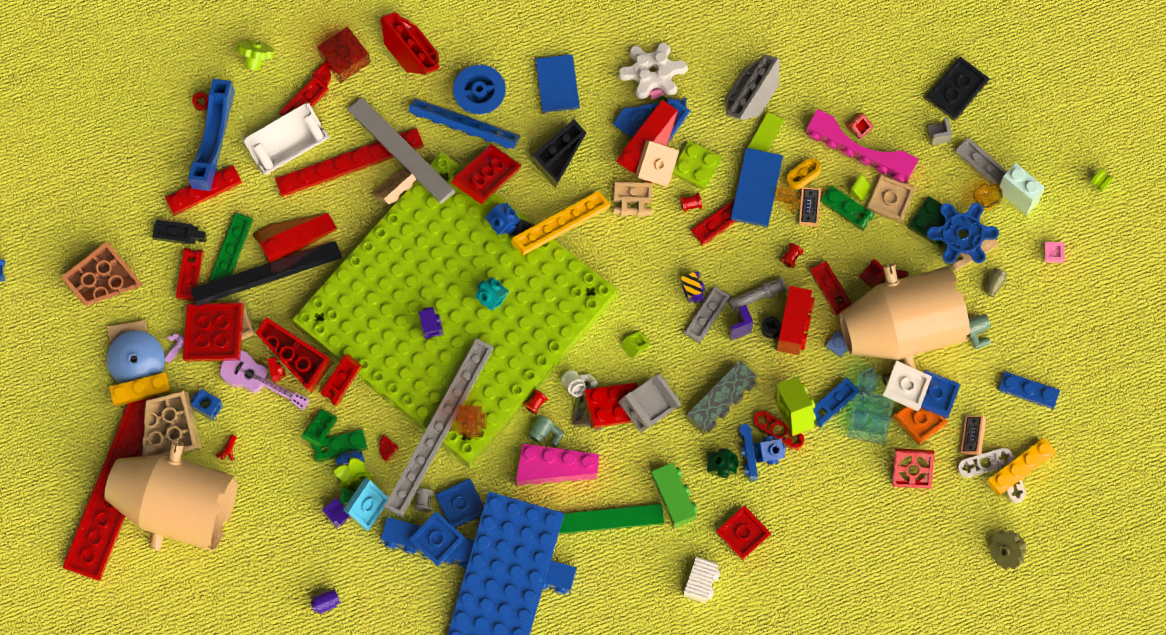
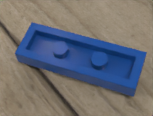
M1004 372L998 389L1000 392L1050 409H1054L1060 392L1059 389L1008 372Z

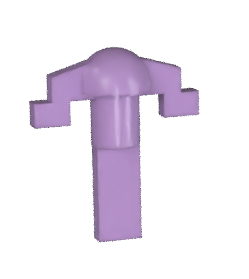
M177 334L169 335V340L173 341L176 339L177 342L166 356L165 361L168 363L172 362L184 346V336Z

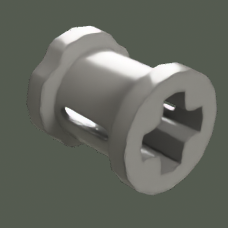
M417 489L416 505H414V510L430 512V499L433 491Z

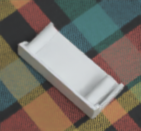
M306 102L242 140L259 170L266 175L330 137L321 126L310 104Z

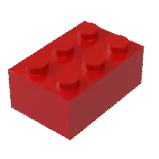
M794 286L789 287L777 351L799 355L800 350L805 349L808 333L804 332H808L811 315L808 314H812L815 297H811L813 290Z

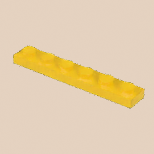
M597 191L513 237L511 243L523 256L609 208L610 203L600 191Z

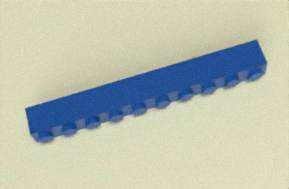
M387 517L381 537L382 544H385L386 548L393 550L396 547L401 548L403 552L412 555L415 552L420 553L422 557L428 559L409 541L421 526ZM465 538L443 563L449 565L457 563L460 564L461 568L466 569L474 540ZM551 561L543 590L551 588L555 590V593L561 595L571 594L577 574V567Z

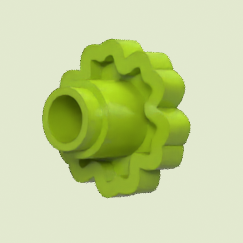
M245 40L239 41L236 46V51L245 56V68L250 70H259L263 60L274 57L275 50L272 49V46L264 43Z

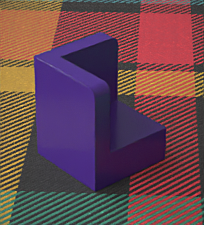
M335 498L322 509L325 517L336 529L351 518L343 511L344 506L338 498Z

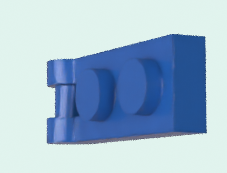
M845 378L813 408L816 416L815 420L817 421L816 424L820 428L860 393L848 378ZM821 409L826 412L823 417L819 413Z
M742 424L739 428V437L744 445H741L742 457H746L747 463L743 464L744 474L749 477V481H755L758 474L751 428L748 424Z

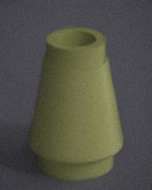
M997 268L990 271L984 293L994 298L1007 281L1006 277L1008 274Z

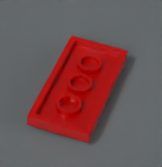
M491 144L459 172L451 183L475 201L483 204L520 170L522 165Z

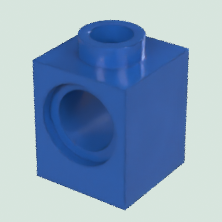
M203 389L199 393L196 392L191 399L193 410L212 421L223 406L220 399ZM203 401H210L208 407H201Z

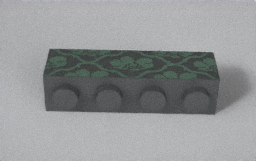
M739 361L687 414L686 419L703 435L707 431L711 432L717 425L716 421L720 417L722 419L725 418L730 412L729 408L733 404L737 405L743 399L742 395L746 391L750 392L756 386L757 375Z

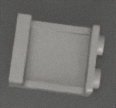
M659 373L618 401L640 433L681 405L678 396L672 392L667 385V381Z

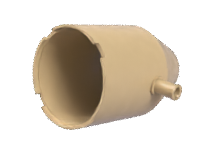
M888 263L889 267H887V264H884L885 283L873 287L839 315L842 334L850 354L892 360L902 359L903 364L916 369L913 358L915 355L969 340V338H966V335L970 334L965 301L962 292H957L954 284L958 282L957 278L948 266L897 279L895 263Z
M178 440L171 442L169 455L160 454L119 458L115 461L106 483L105 500L138 528L152 533L149 544L150 549L153 550L155 546V551L161 550L163 537L212 552L218 547L225 533L221 531L224 522H229L235 503L238 481L234 480V478L237 479V476L181 459L184 443L180 441L178 445Z

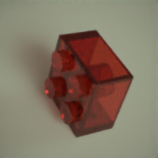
M348 26L317 47L319 56L329 66V69L340 83L371 63L369 53Z

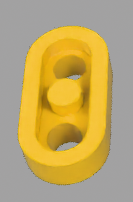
M809 158L788 173V185L793 189L804 187L821 173L820 162L817 159Z

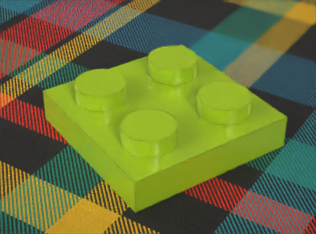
M688 141L674 166L672 175L705 191L722 157Z

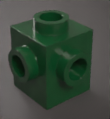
M719 449L718 452L707 454L708 473L719 478H729V475L737 474L739 461L737 455L730 452L729 449Z

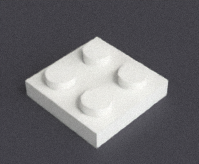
M896 361L883 396L919 411L932 376Z

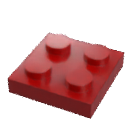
M745 505L716 530V534L742 561L771 536L770 531Z

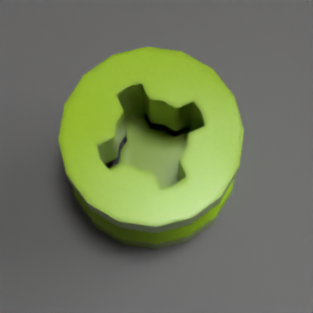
M1101 168L1090 183L1097 185L1099 190L1103 192L1113 181L1114 177L1107 175L1105 170Z

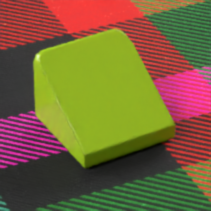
M862 174L857 177L850 190V196L859 201L864 200L871 187Z
M639 330L627 336L621 343V346L631 358L636 357L651 345Z

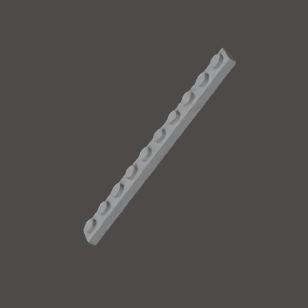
M476 338L386 502L385 509L400 517L404 515L494 350L493 346Z

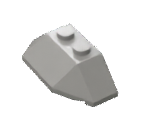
M764 54L759 60L744 69L725 99L726 115L728 117L745 120L760 116L779 86V58Z

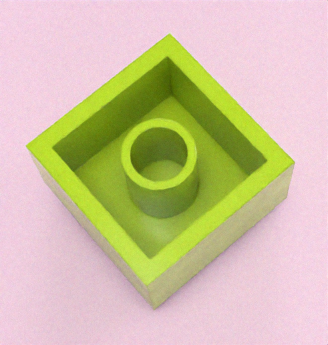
M798 377L776 384L777 408L792 436L813 429L814 420L816 419L813 408H815L814 400L812 397H808L807 388L804 383L800 382Z

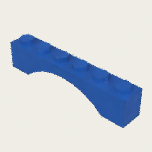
M213 79L204 135L199 151L192 161L188 177L192 189L211 191L235 94L231 81Z

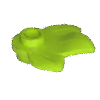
M350 458L348 465H339L334 469L335 475L342 480L338 486L340 490H343L344 486L353 490L360 486L364 478L371 480L370 472L365 469L364 462L358 458Z

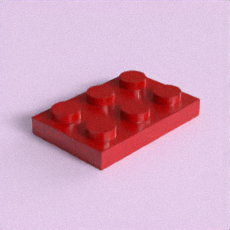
M637 382L586 389L582 392L591 429L633 423L618 401L637 389Z

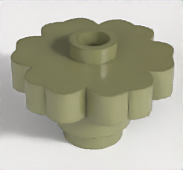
M1001 530L992 536L993 543L990 544L989 548L991 556L996 558L998 566L1003 569H1016L1024 563L1023 556L1027 554L1026 542L1022 537H1019L1012 530L1006 532Z

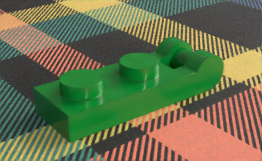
M832 185L820 200L822 204L860 230H864L867 227V222L875 216L871 210L864 208ZM860 214L862 215V218L858 219L856 218V216Z
M363 429L324 439L319 447L310 443L311 449H314L315 455L313 457L315 462L329 460L340 456L339 454L355 449L358 452L368 449ZM327 447L328 452L322 453L321 448Z

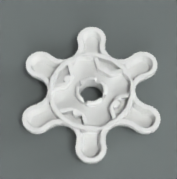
M661 43L657 50L652 53H646L639 46H634L631 48L629 56L635 61V64L621 68L618 76L623 81H637L638 87L635 94L638 98L648 97L650 91L654 88L662 89L667 95H674L677 92V86L671 79L676 74L686 73L688 66L682 60L671 61L668 59L671 49L667 43ZM651 66L658 69L656 72L649 71Z

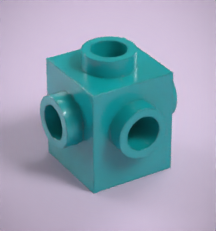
M491 277L486 281L482 280L476 288L478 291L474 297L483 306L493 311L502 305L509 290L501 285L498 280Z

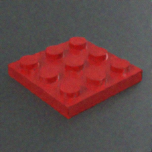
M217 303L199 306L187 304L183 360L185 362L240 360L244 304Z

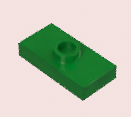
M320 409L304 431L302 439L319 447L336 424L338 417Z

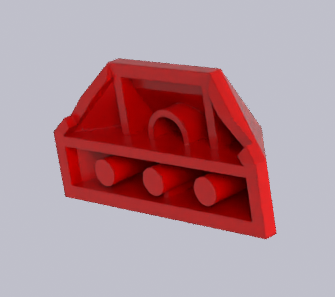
M396 12L381 18L384 45L406 72L425 75L439 69V53L415 24L400 17Z

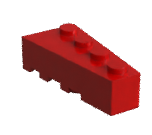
M267 317L256 331L260 339L312 394L333 361Z

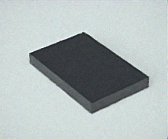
M959 57L926 96V100L956 121L989 82L990 78L962 57Z

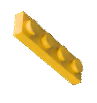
M1044 437L986 482L999 497L1057 452Z

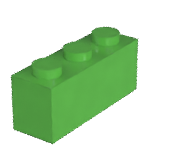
M672 462L653 470L651 476L674 528L696 520L698 509L695 502H691L688 497L690 491L687 484L683 485L680 479L683 477L680 468H675Z

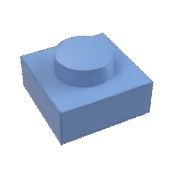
M837 330L826 344V348L842 358L848 349L843 334Z

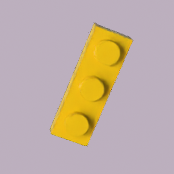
M166 372L109 387L114 407L171 392Z

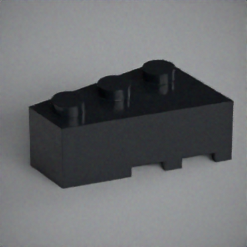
M575 119L531 157V162L555 188L587 133Z

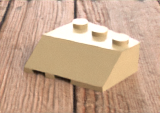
M182 391L146 401L142 456L169 455L171 442L174 440L179 441L178 445L180 441L184 443L182 454L202 449L188 392Z

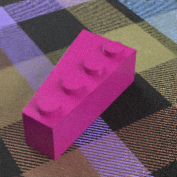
M522 444L516 480L517 487L529 484L538 485L549 482L559 483L570 480L597 479L600 455Z

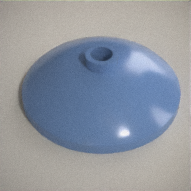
M128 331L119 335L111 343L107 352L108 370L119 384L160 374L165 364V355L161 344L155 337L143 331ZM132 356L137 357L138 360L136 363L131 362Z

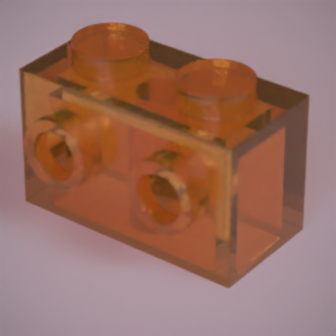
M458 406L457 427L459 435L477 438L478 435L483 434V429L487 427L486 413L482 411V406Z

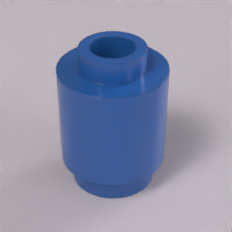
M357 449L339 454L340 456L335 457L337 466L348 465L350 458H358L365 463L363 453H358Z

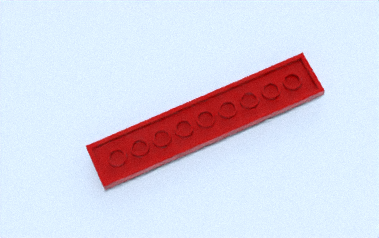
M159 396L128 403L62 567L64 570L99 582L101 581L126 518L105 500L104 494L108 476L117 459L140 457L143 455L142 444L145 431L146 401L159 398Z

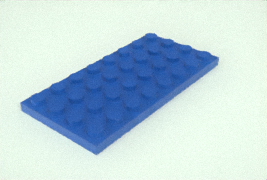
M488 491L447 635H530L565 513Z

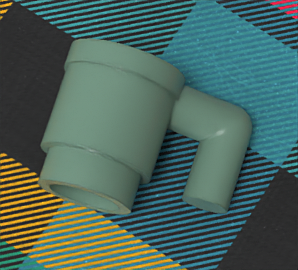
M984 313L968 318L970 334L967 336L970 338L973 347L980 349L990 345L989 337L979 340L977 334L985 332L986 329L991 327L987 315Z
M538 414L528 436L534 441L541 443L549 432H552L555 436L550 444L557 447L564 436V431L555 426L545 416Z

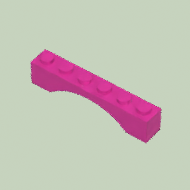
M819 109L816 110L807 127L806 134L810 139L814 141L819 140L825 143L828 148L837 149L846 157H853L865 166L870 165L876 168L877 172L884 175L888 174L894 180L901 183H908L919 158L902 150L879 152L858 145L844 134L833 116Z

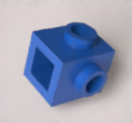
M508 203L496 205L485 217L498 235L512 233L520 221L515 210Z
M774 436L764 437L763 442L753 443L756 462L767 461V465L779 463L778 459L785 458L786 449L782 439H775Z

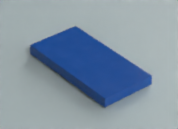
M746 148L731 220L768 228L783 155Z

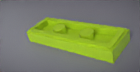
M767 112L748 148L768 152L784 123V119Z

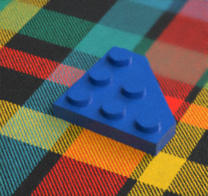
M677 100L666 101V103L678 110L668 144L691 112L690 109ZM659 103L625 108L613 125L633 138Z

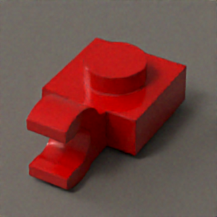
M275 357L267 359L273 382L281 381L280 377L286 378L285 369L282 368L281 362L277 363Z

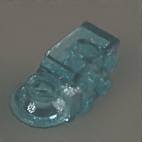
M871 367L864 372L859 371L856 388H859L860 392L855 395L846 437L885 445L894 403L889 398L871 393L876 391L879 374H875V367Z

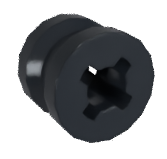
M774 316L765 318L761 327L763 336L773 339L779 335L781 329L779 319Z

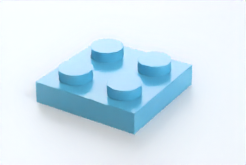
M364 478L343 511L363 529L369 531L384 509L389 497L372 481Z

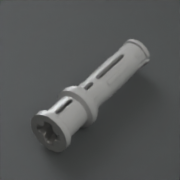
M777 276V279L768 283L763 282L760 287L728 301L731 309L735 311L741 306L751 304L765 297L772 298V295L781 291L786 292L787 289L782 277Z

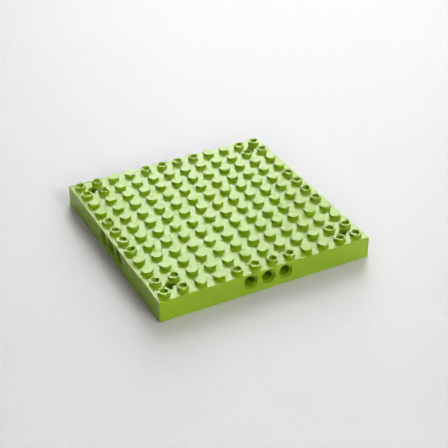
M441 152L430 166L443 179L448 178L446 182L455 190V193L440 204L416 180L413 186L404 193L292 321L298 330L339 363L346 354H349L359 362L362 367L356 376L423 431H426L476 338L493 346L494 350L442 443L444 448L470 468L523 407V403L527 402L534 394L533 391L541 386L617 297V288L554 239L522 256L511 243L512 239L509 238V234L498 235L485 218L496 205L507 202L494 193L487 201L480 204L451 183L453 178L463 168ZM514 209L519 219L535 226L534 223ZM491 277L498 280L501 285L509 290L502 305L493 311L483 306L474 297L478 291L476 289L478 284L482 280L486 281ZM587 292H588V293L594 292V296L590 295V296L588 297V296H587ZM434 307L435 314L440 316L441 325L439 326H442L444 335L424 338L419 312L422 309ZM317 318H319V319L323 318L324 321L322 322V321L319 320V321L317 322ZM470 435V440L466 439L464 441L463 436L467 437Z

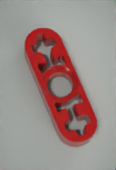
M759 411L755 414L753 424L756 429L768 436H774L775 439H782L784 445L792 450L802 448L804 444L802 433L792 436L787 424L769 413ZM765 417L766 423L770 424L771 421L774 423L771 425L770 430H767L768 425L765 423L758 424L759 420L757 418ZM781 426L784 429V433L780 436L775 435L773 428ZM787 431L790 432L789 436L791 438H795L796 436L799 437L798 441L800 442V444L795 443V445H793L792 439H790L789 437H787V440H784V438L787 435Z

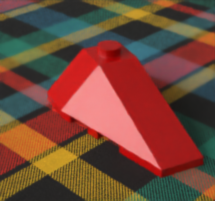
M662 100L627 144L616 162L636 174L646 140L668 147V141L678 110Z

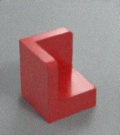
M874 258L871 260L870 265L860 274V278L871 288L886 281L883 266Z

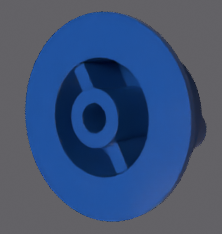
M486 65L467 67L459 73L453 85V94L457 104L471 114L480 115L494 111L500 106L506 93L505 82L501 74L494 68Z

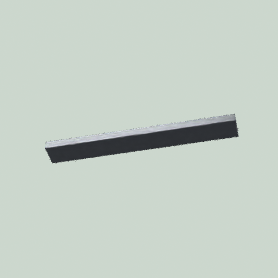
M336 241L190 290L196 306L341 259L342 255Z

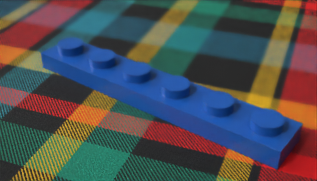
M415 99L409 107L408 112L413 113L417 117H424L434 123L447 125L453 130L464 131L470 136L481 137L487 142L498 143L504 148L514 149L520 139L518 134L419 99Z

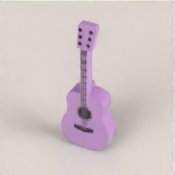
M241 350L240 360L223 361L220 374L224 382L229 386L242 387L251 393H258L263 387H266L291 400L290 402L302 411L305 410L309 403L308 398L297 393L294 394L267 380V369L255 363L245 351Z

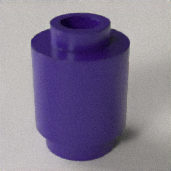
M328 589L312 596L313 600L310 601L313 611H318L319 614L337 607L336 605L340 604L335 589L331 591Z

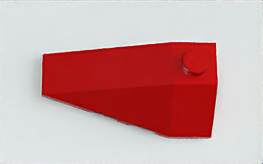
M325 213L271 224L255 232L253 236L270 263L291 256L336 231L337 227L329 214Z

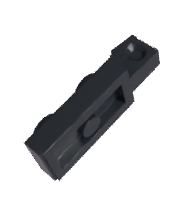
M156 220L152 238L153 240L190 245L195 244L196 241L206 242L207 234L205 231H198V227L193 226V224Z

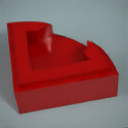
M324 62L312 74V77L318 78L327 87L331 81V72L329 66Z
M383 435L380 440L379 451L382 459L387 462L399 447Z

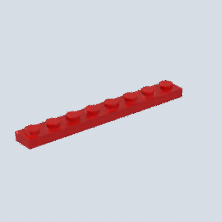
M417 128L399 134L414 150L424 147ZM379 142L280 176L275 178L281 197H285L394 157Z

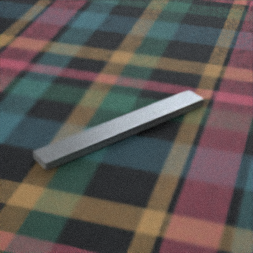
M362 97L348 108V111L409 173H412L416 180L440 204L455 193V190Z

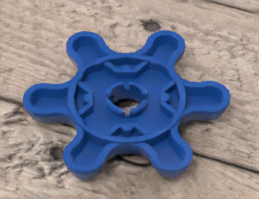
M973 203L969 210L962 214L958 213L952 204H943L940 212L945 218V224L941 227L929 228L927 236L933 241L941 240L946 244V251L942 256L944 262L952 264L956 261L958 255L962 253L970 255L975 263L984 262L986 255L981 249V243L984 240L996 239L999 236V230L995 226H984L980 223L979 218L983 213L982 205ZM960 230H964L968 233V236L960 239L957 233Z

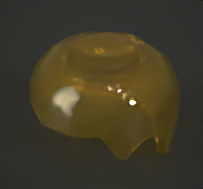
M984 183L973 192V202L981 204L984 211L994 210L1002 201V188L996 183L993 185Z

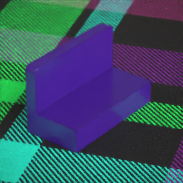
M746 305L738 309L737 319L739 324L730 327L729 338L731 341L752 333L753 320Z

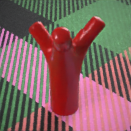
M235 435L229 436L223 450L216 455L217 458L220 457L223 460L229 455L230 460H234L233 447L237 440Z

